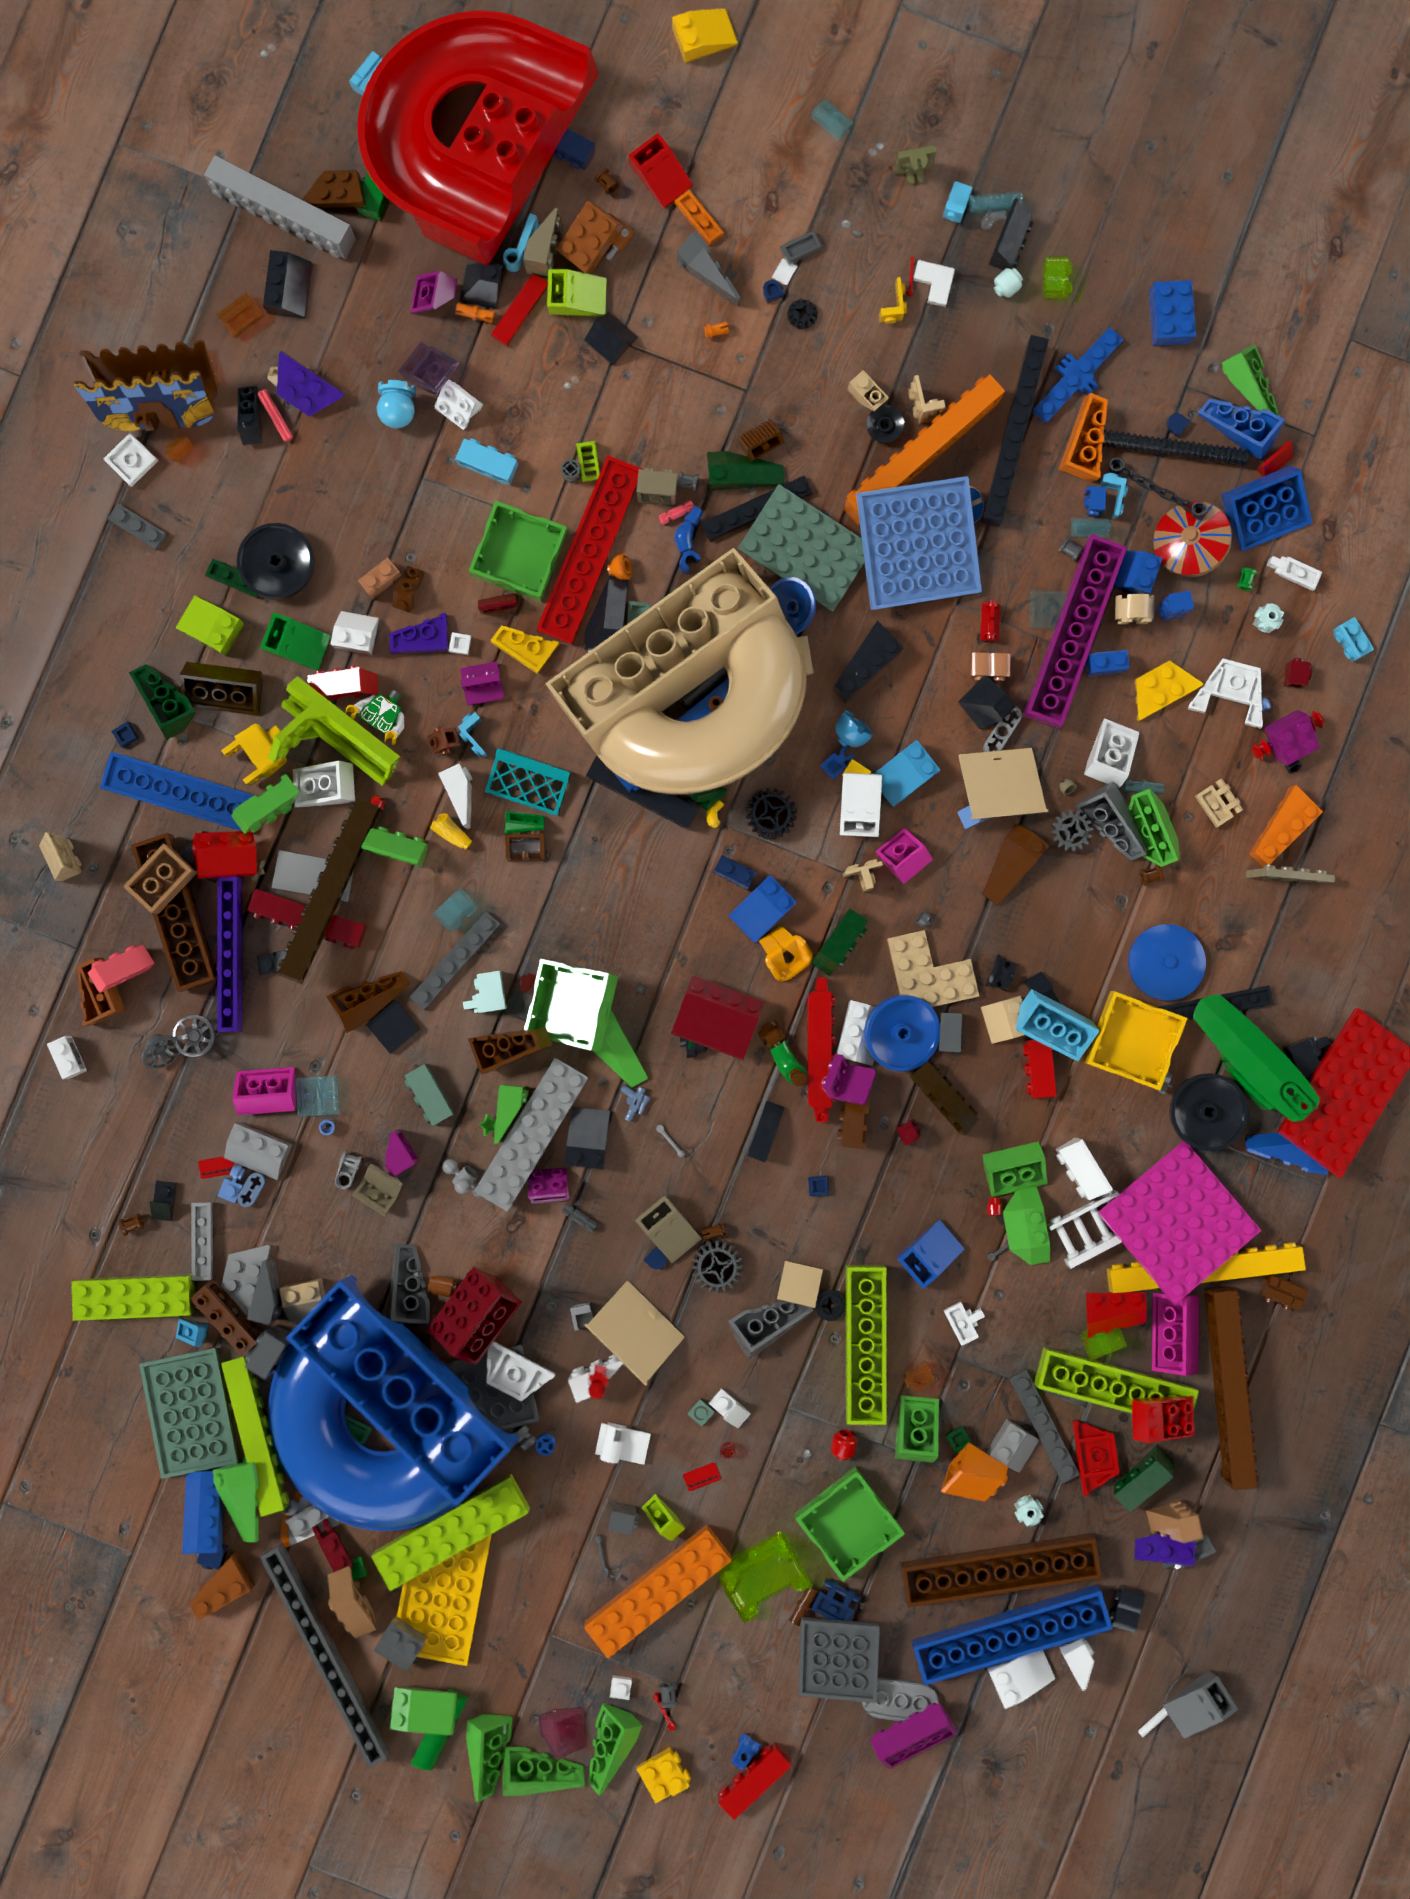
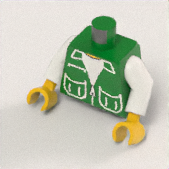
M393 689L387 698L378 693L346 707L345 714L352 712L350 716L352 719L358 714L357 716L385 735V742L387 739H392V745H395L396 738L404 729L403 710L396 705L402 695Z

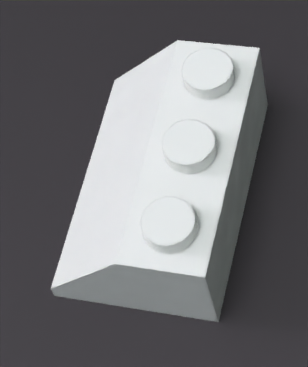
M852 1000L849 1001L836 1054L843 1055L848 1060L873 1066L874 1059L870 1055L865 1043V1026L875 1006Z
M1073 1138L1056 1149L1058 1161L1061 1165L1065 1164L1068 1171H1066V1174L1071 1181L1076 1182L1078 1186L1076 1190L1081 1198L1085 1197V1199L1091 1200L1113 1190L1082 1139Z

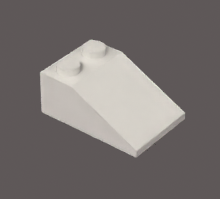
M1104 718L1088 758L1084 775L1106 784L1114 782L1116 787L1120 788L1129 776L1139 732Z
M334 761L293 769V784L299 791L295 800V807L355 802L352 763Z
M457 764L438 774L462 825L468 830L471 828L472 785L470 781L473 779L466 766L462 767L460 764Z
M1043 1650L987 1667L1005 1709L1024 1701L1055 1680Z

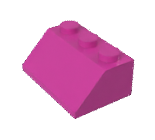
M294 1067L237 1071L232 1098L237 1115L295 1111L297 1091Z

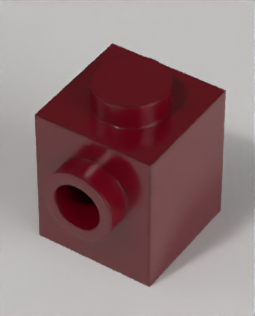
M1293 658V660L1286 663L1284 686L1306 687L1312 677L1311 662H1305L1303 658Z

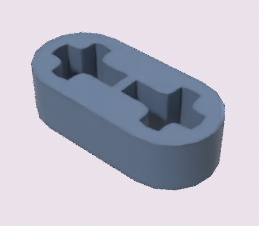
M258 1172L248 1177L237 1197L238 1203L241 1206L249 1207L254 1205L266 1185L265 1175ZM260 1177L261 1185L258 1184L253 1189L254 1181L252 1179ZM251 1191L252 1193L249 1198L252 1200L245 1203L243 1195H247Z

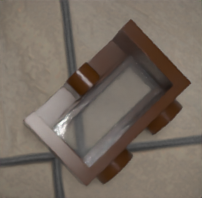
M530 831L529 834L519 832L505 835L506 859L508 862L546 861L544 833Z

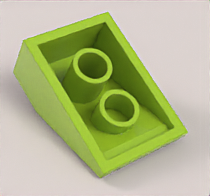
M194 595L176 629L226 656L245 623L225 610Z

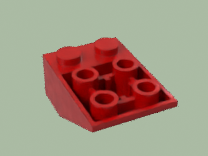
M656 133L628 155L629 166L663 209L693 187L691 180L671 148L659 133Z
M1193 1396L1150 1397L1132 1400L1133 1440L1154 1443L1195 1436Z

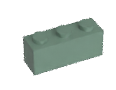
M424 1064L404 1075L406 1078L404 1080L405 1085L409 1090H413L416 1095L414 1100L418 1107L422 1106L425 1111L423 1116L428 1124L437 1125L455 1114L428 1064Z

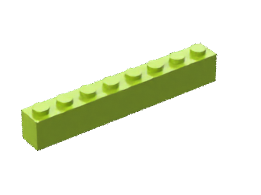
M247 1356L223 1362L221 1365L247 1463L255 1462L259 1488L255 1489V1496L259 1500L258 1507L262 1517L286 1509L288 1507L287 1504H289V1497L287 1492H284L282 1486L284 1478L282 1473H279L277 1467L279 1465L278 1456L274 1454L272 1449L274 1442L272 1435H269L268 1418L263 1413L264 1402L258 1394L259 1383L257 1378H254L253 1372L245 1367L248 1361L245 1360Z

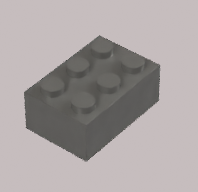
M279 1324L273 1328L270 1327L268 1330L266 1329L264 1333L262 1332L256 1340L258 1345L248 1353L245 1359L248 1361L245 1367L266 1379L275 1372L282 1356L288 1350L287 1346L290 1342L286 1337L291 1332Z

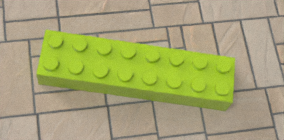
M846 1265L847 1425H886L885 1265Z
M1043 1347L1034 1385L1042 1390L1132 1413V1400L1150 1397L1193 1396L1194 1410L1199 1390L1190 1385Z
M509 1474L461 1501L457 1506H454L436 1519L419 1525L376 1549L371 1557L391 1591L526 1515L530 1507L512 1474Z

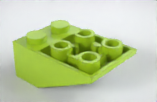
M548 269L547 308L549 315L603 316L606 314L607 279L568 269Z

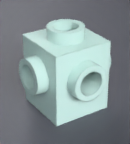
M1267 603L1265 606L1257 609L1254 615L1256 618L1252 625L1265 633H1270L1275 629L1278 630L1284 619H1282L1284 612L1280 610L1279 606Z
M1031 1495L1023 1496L1014 1503L1017 1509L1014 1512L1020 1523L1024 1522L1026 1526H1034L1044 1517L1041 1513L1043 1510L1042 1505L1038 1499L1034 1501Z

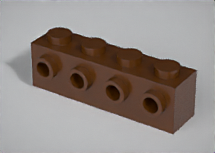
M214 1278L190 1298L195 1307L207 1317V1320L215 1326L221 1336L232 1345L233 1349L241 1357L257 1344L256 1340L262 1332L251 1320L247 1319V1315Z

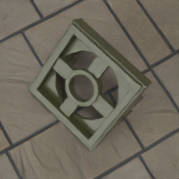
M936 145L899 151L894 168L895 175L906 173V178L910 185H914V175H916L918 183L922 184L923 170L933 168L937 153Z

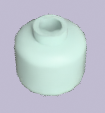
M1006 268L994 279L996 285L994 290L1000 297L1010 298L1022 287L1021 281L1023 278L1015 268Z

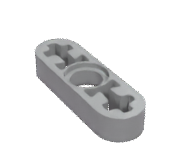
M1015 707L1010 712L1015 711V716L1017 717V719L1014 718L1010 722V725L1005 723L1010 718L1009 714L1004 718L1005 722L1001 720L997 723L983 745L984 752H990L988 744L991 745L995 738L1000 740L995 745L997 751H1001L1022 718V712L1018 707ZM998 727H1006L1008 734L1005 737L999 736L997 733Z

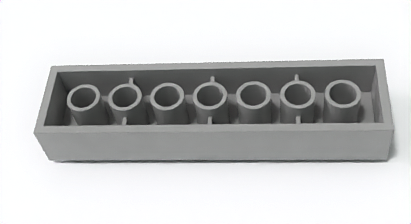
M215 155L204 174L208 185L213 190L212 193L217 197H225L237 207L241 205L250 214H258L266 222L278 224L283 231L288 233L291 231L303 241L307 239L313 242L312 244L316 248L321 250L324 248L336 258L342 257L346 259L356 241L351 226L348 223Z
M554 1058L474 1190L475 1193L507 1212L510 1210L586 1084L587 1076Z

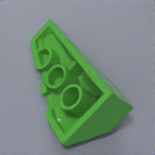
M1255 344L1222 362L1224 374L1228 376L1229 380L1258 411H1262V409L1269 410L1279 416L1274 397L1271 393H1268V384L1270 383L1268 378L1263 376L1261 368L1264 367V364Z
M610 1011L601 1052H593L632 1088L649 1078L613 1011Z
M481 1714L467 1720L466 1741L475 1801L477 1802L494 1794L500 1775L498 1768L501 1760H504V1748L506 1742H510L512 1735L511 1716Z
M505 1747L502 1776L503 1796H524L584 1787L585 1785L583 1765L564 1759L558 1760L549 1757L545 1753H536L527 1747Z

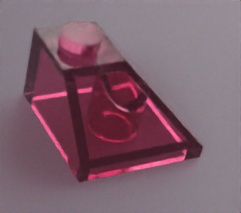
M583 1707L553 1709L539 1715L540 1735L556 1759L587 1747Z

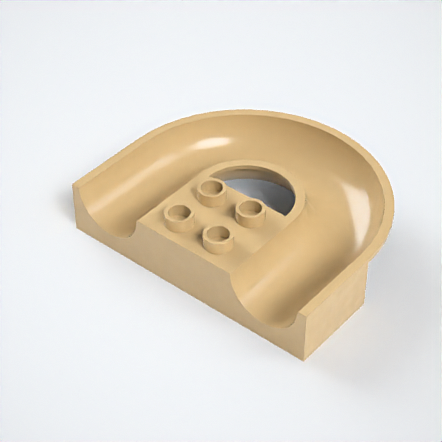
M732 548L545 684L596 755L617 776L647 790L669 794H687L715 789L729 784L757 768L777 750L788 736L800 713L806 689V665L799 640L785 620L777 597L735 548ZM723 667L726 669L729 676V690L724 702L715 711L703 718L689 722L676 721L662 713V711Z

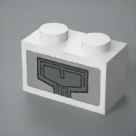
M63 1036L47 1044L62 1079H70L87 1071L72 1036Z

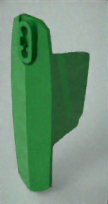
M1220 994L1210 995L1200 1000L1196 1006L1193 1019L1218 1048L1220 1060L1223 1062L1225 1070L1259 1108L1264 1110L1276 1109L1292 1122L1303 1121L1318 1107L1319 1096L1303 1074L1238 1009ZM1287 1089L1293 1090V1096L1287 1094ZM1301 1103L1307 1105V1110L1301 1108Z

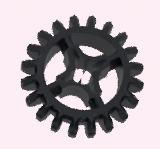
M767 788L766 795L760 790L759 795L761 797L754 794L755 802L752 800L748 801V804L753 807L746 808L747 812H751V814L745 816L746 819H752V821L748 822V826L755 825L752 829L753 833L757 829L760 830L758 837H761L762 833H766L765 839L767 840L769 834H772L773 840L776 839V833L782 838L784 836L783 830L788 834L790 830L787 826L794 827L790 820L794 821L797 819L796 816L791 815L796 813L797 809L790 808L795 805V802H787L791 798L790 795L785 799L783 798L785 791H781L780 795H777V788H774L773 794H770V788ZM768 799L778 800L783 805L774 807ZM763 802L765 812L756 818L755 810ZM768 808L772 812L777 811L774 819L771 816H766ZM786 810L787 819L782 826H780L777 817L779 814ZM769 821L775 829H767L759 823Z

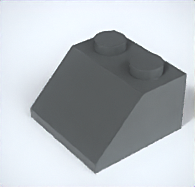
M394 1616L373 1651L404 1671H407L425 1644L427 1636Z

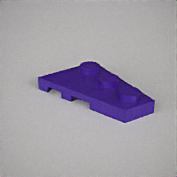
M1161 1534L1135 1539L1134 1560L1195 1566V1540L1183 1543L1171 1539L1168 1534L1165 1537L1161 1536Z

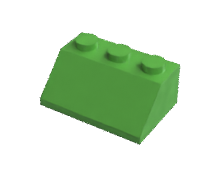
M377 826V829H370L362 844V849L423 867L429 848L424 839L414 837L413 840L406 838L407 834L397 831L395 834L388 833L389 829Z
M1039 1141L982 1155L991 1197L1048 1184L1045 1156Z

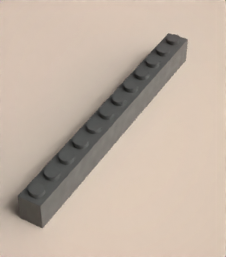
M283 1542L266 1550L260 1558L368 1767L371 1768L386 1760L390 1749Z

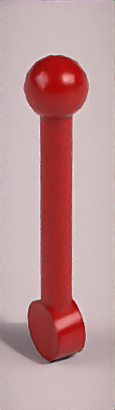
M915 257L910 259L909 289L906 292L908 296L914 294L912 286Z
M654 1693L653 1699L657 1701L668 1723V1729L673 1731L675 1723L671 1722L665 1708L660 1706V1694Z

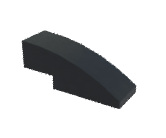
M766 1101L747 1153L748 1157L766 1162L785 1107Z

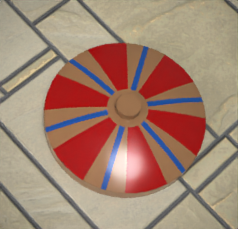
M1203 502L1207 505V513L1202 519H1195L1190 512L1184 510L1180 505L1169 510L1161 518L1154 533L1153 545L1156 556L1162 558L1161 564L1169 572L1182 577H1197L1211 572L1224 561L1231 548L1232 530L1227 517L1216 506ZM1188 504L1187 508L1191 509L1192 505Z

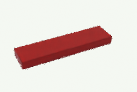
M532 273L492 331L491 337L507 347L548 288V282Z

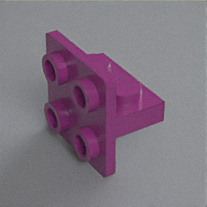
M497 662L460 669L462 677L461 686L464 690L468 706L504 699Z
M567 1168L533 1171L528 1178V1199L531 1200V1204L570 1200Z

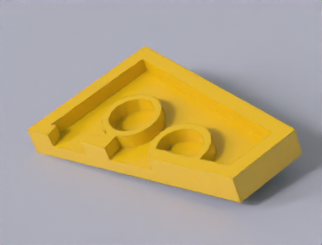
M502 625L491 639L493 645L536 674L541 671L560 643L543 639L540 636L528 635L523 631Z

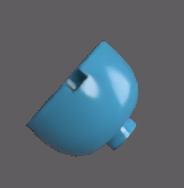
M845 710L835 725L836 733L839 736L837 740L843 746L861 747L873 737L871 735L872 732L863 721L852 718L854 714Z

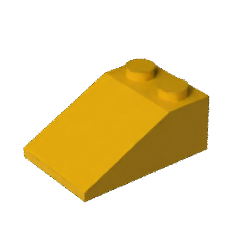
M725 8L688 11L672 17V29L685 63L738 45Z

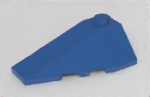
M1210 398L1198 412L1200 417L1243 450L1248 449L1249 454L1260 460L1273 446L1285 422L1284 418L1269 410L1262 409V411L1251 409L1249 406H1244L1243 408L1234 406L1229 402Z
M1279 1133L1250 1135L1244 1138L1246 1149L1250 1153L1268 1159L1278 1158L1284 1161L1283 1164L1289 1166L1292 1163L1301 1166V1170L1325 1175L1328 1173L1327 1169Z

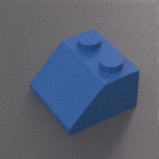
M1126 550L1113 588L1130 594H1150L1162 558L1143 551Z

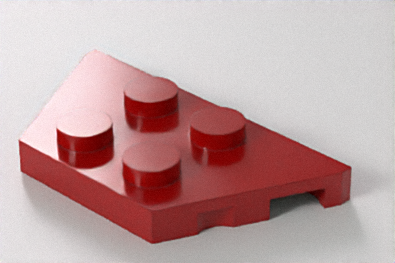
M1072 1420L1082 1495L1087 1496L1093 1489L1102 1486L1109 1478H1113L1120 1473L1115 1438L1112 1432Z

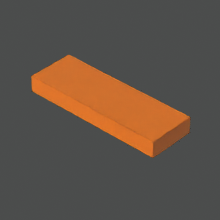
M687 190L674 200L675 205L709 247L724 236L722 229L690 190Z

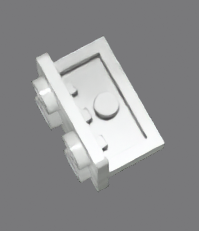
M449 379L444 381L435 404V408L463 430L467 428L470 418L478 413L483 406L475 397Z

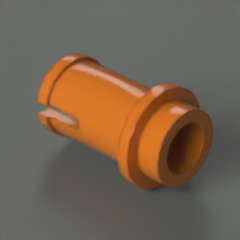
M724 321L713 325L708 323L707 326H704L706 338L713 339V336L728 334L727 322Z

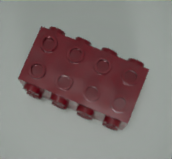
M472 1267L461 1284L455 1289L450 1299L444 1304L442 1310L433 1319L427 1331L453 1357L477 1365L519 1308L522 1301L496 1276Z

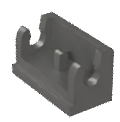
M941 1013L939 1051L962 1052L964 1014Z

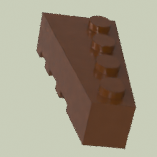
M546 1027L468 1038L481 1075L496 1071L553 1046Z

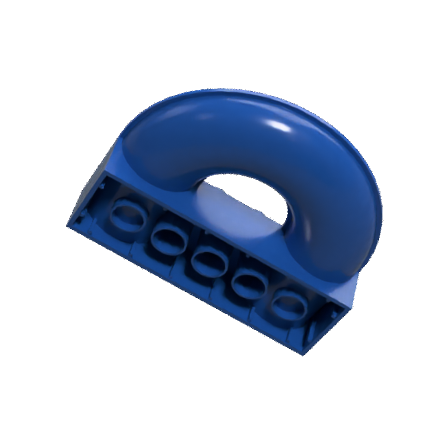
M352 1274L339 1280L286 1337L290 1344L277 1365L270 1389L268 1411L270 1433L279 1462L292 1484L303 1497L326 1515L342 1523L368 1530L392 1531L412 1528L430 1522L454 1506H457L520 1438L515 1433H505L490 1423L472 1403L468 1394L469 1388L403 1323H395L375 1310L360 1293L356 1283L358 1279ZM347 1399L397 1449L377 1451L361 1444L353 1436L347 1425L345 1415Z

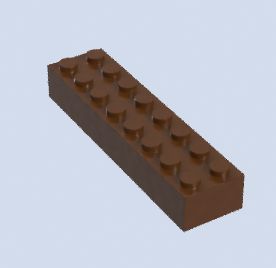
M165 833L132 844L131 848L138 870L163 844L169 845L179 854L174 835ZM188 882L158 915L153 914L177 992H185L218 981L215 963Z

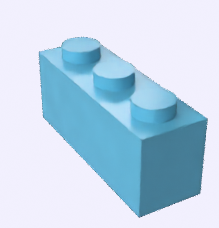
M464 438L455 458L457 464L510 486L518 468L516 457L509 453L501 454L492 446L484 447L475 439L470 438V440Z

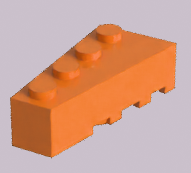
M1093 393L1088 394L1083 399L1059 470L1091 483L1100 478L1102 443L1104 442L1103 433L1108 405L1107 399Z

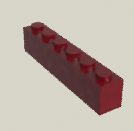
M254 889L247 911L253 912V917L262 920L264 916L271 918V923L280 926L282 922L289 924L288 928L294 930L295 926L301 923L303 918L301 914L306 905ZM333 915L324 935L325 941L336 943L337 940L343 942V947L353 950L354 947L360 948L367 926Z

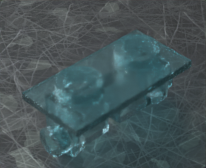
M1071 517L1070 537H1089L1091 534L1102 538H1109V530H1111L1109 519Z

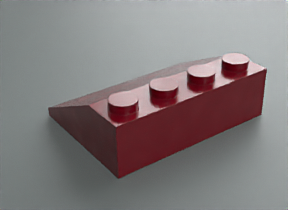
M692 975L671 1034L744 1060L765 1002Z

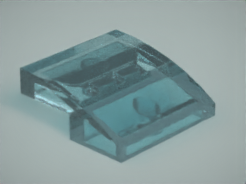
M337 1076L296 1078L298 1116L339 1114Z

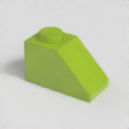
M656 1494L641 1507L659 1534L672 1542L685 1529L676 1514Z

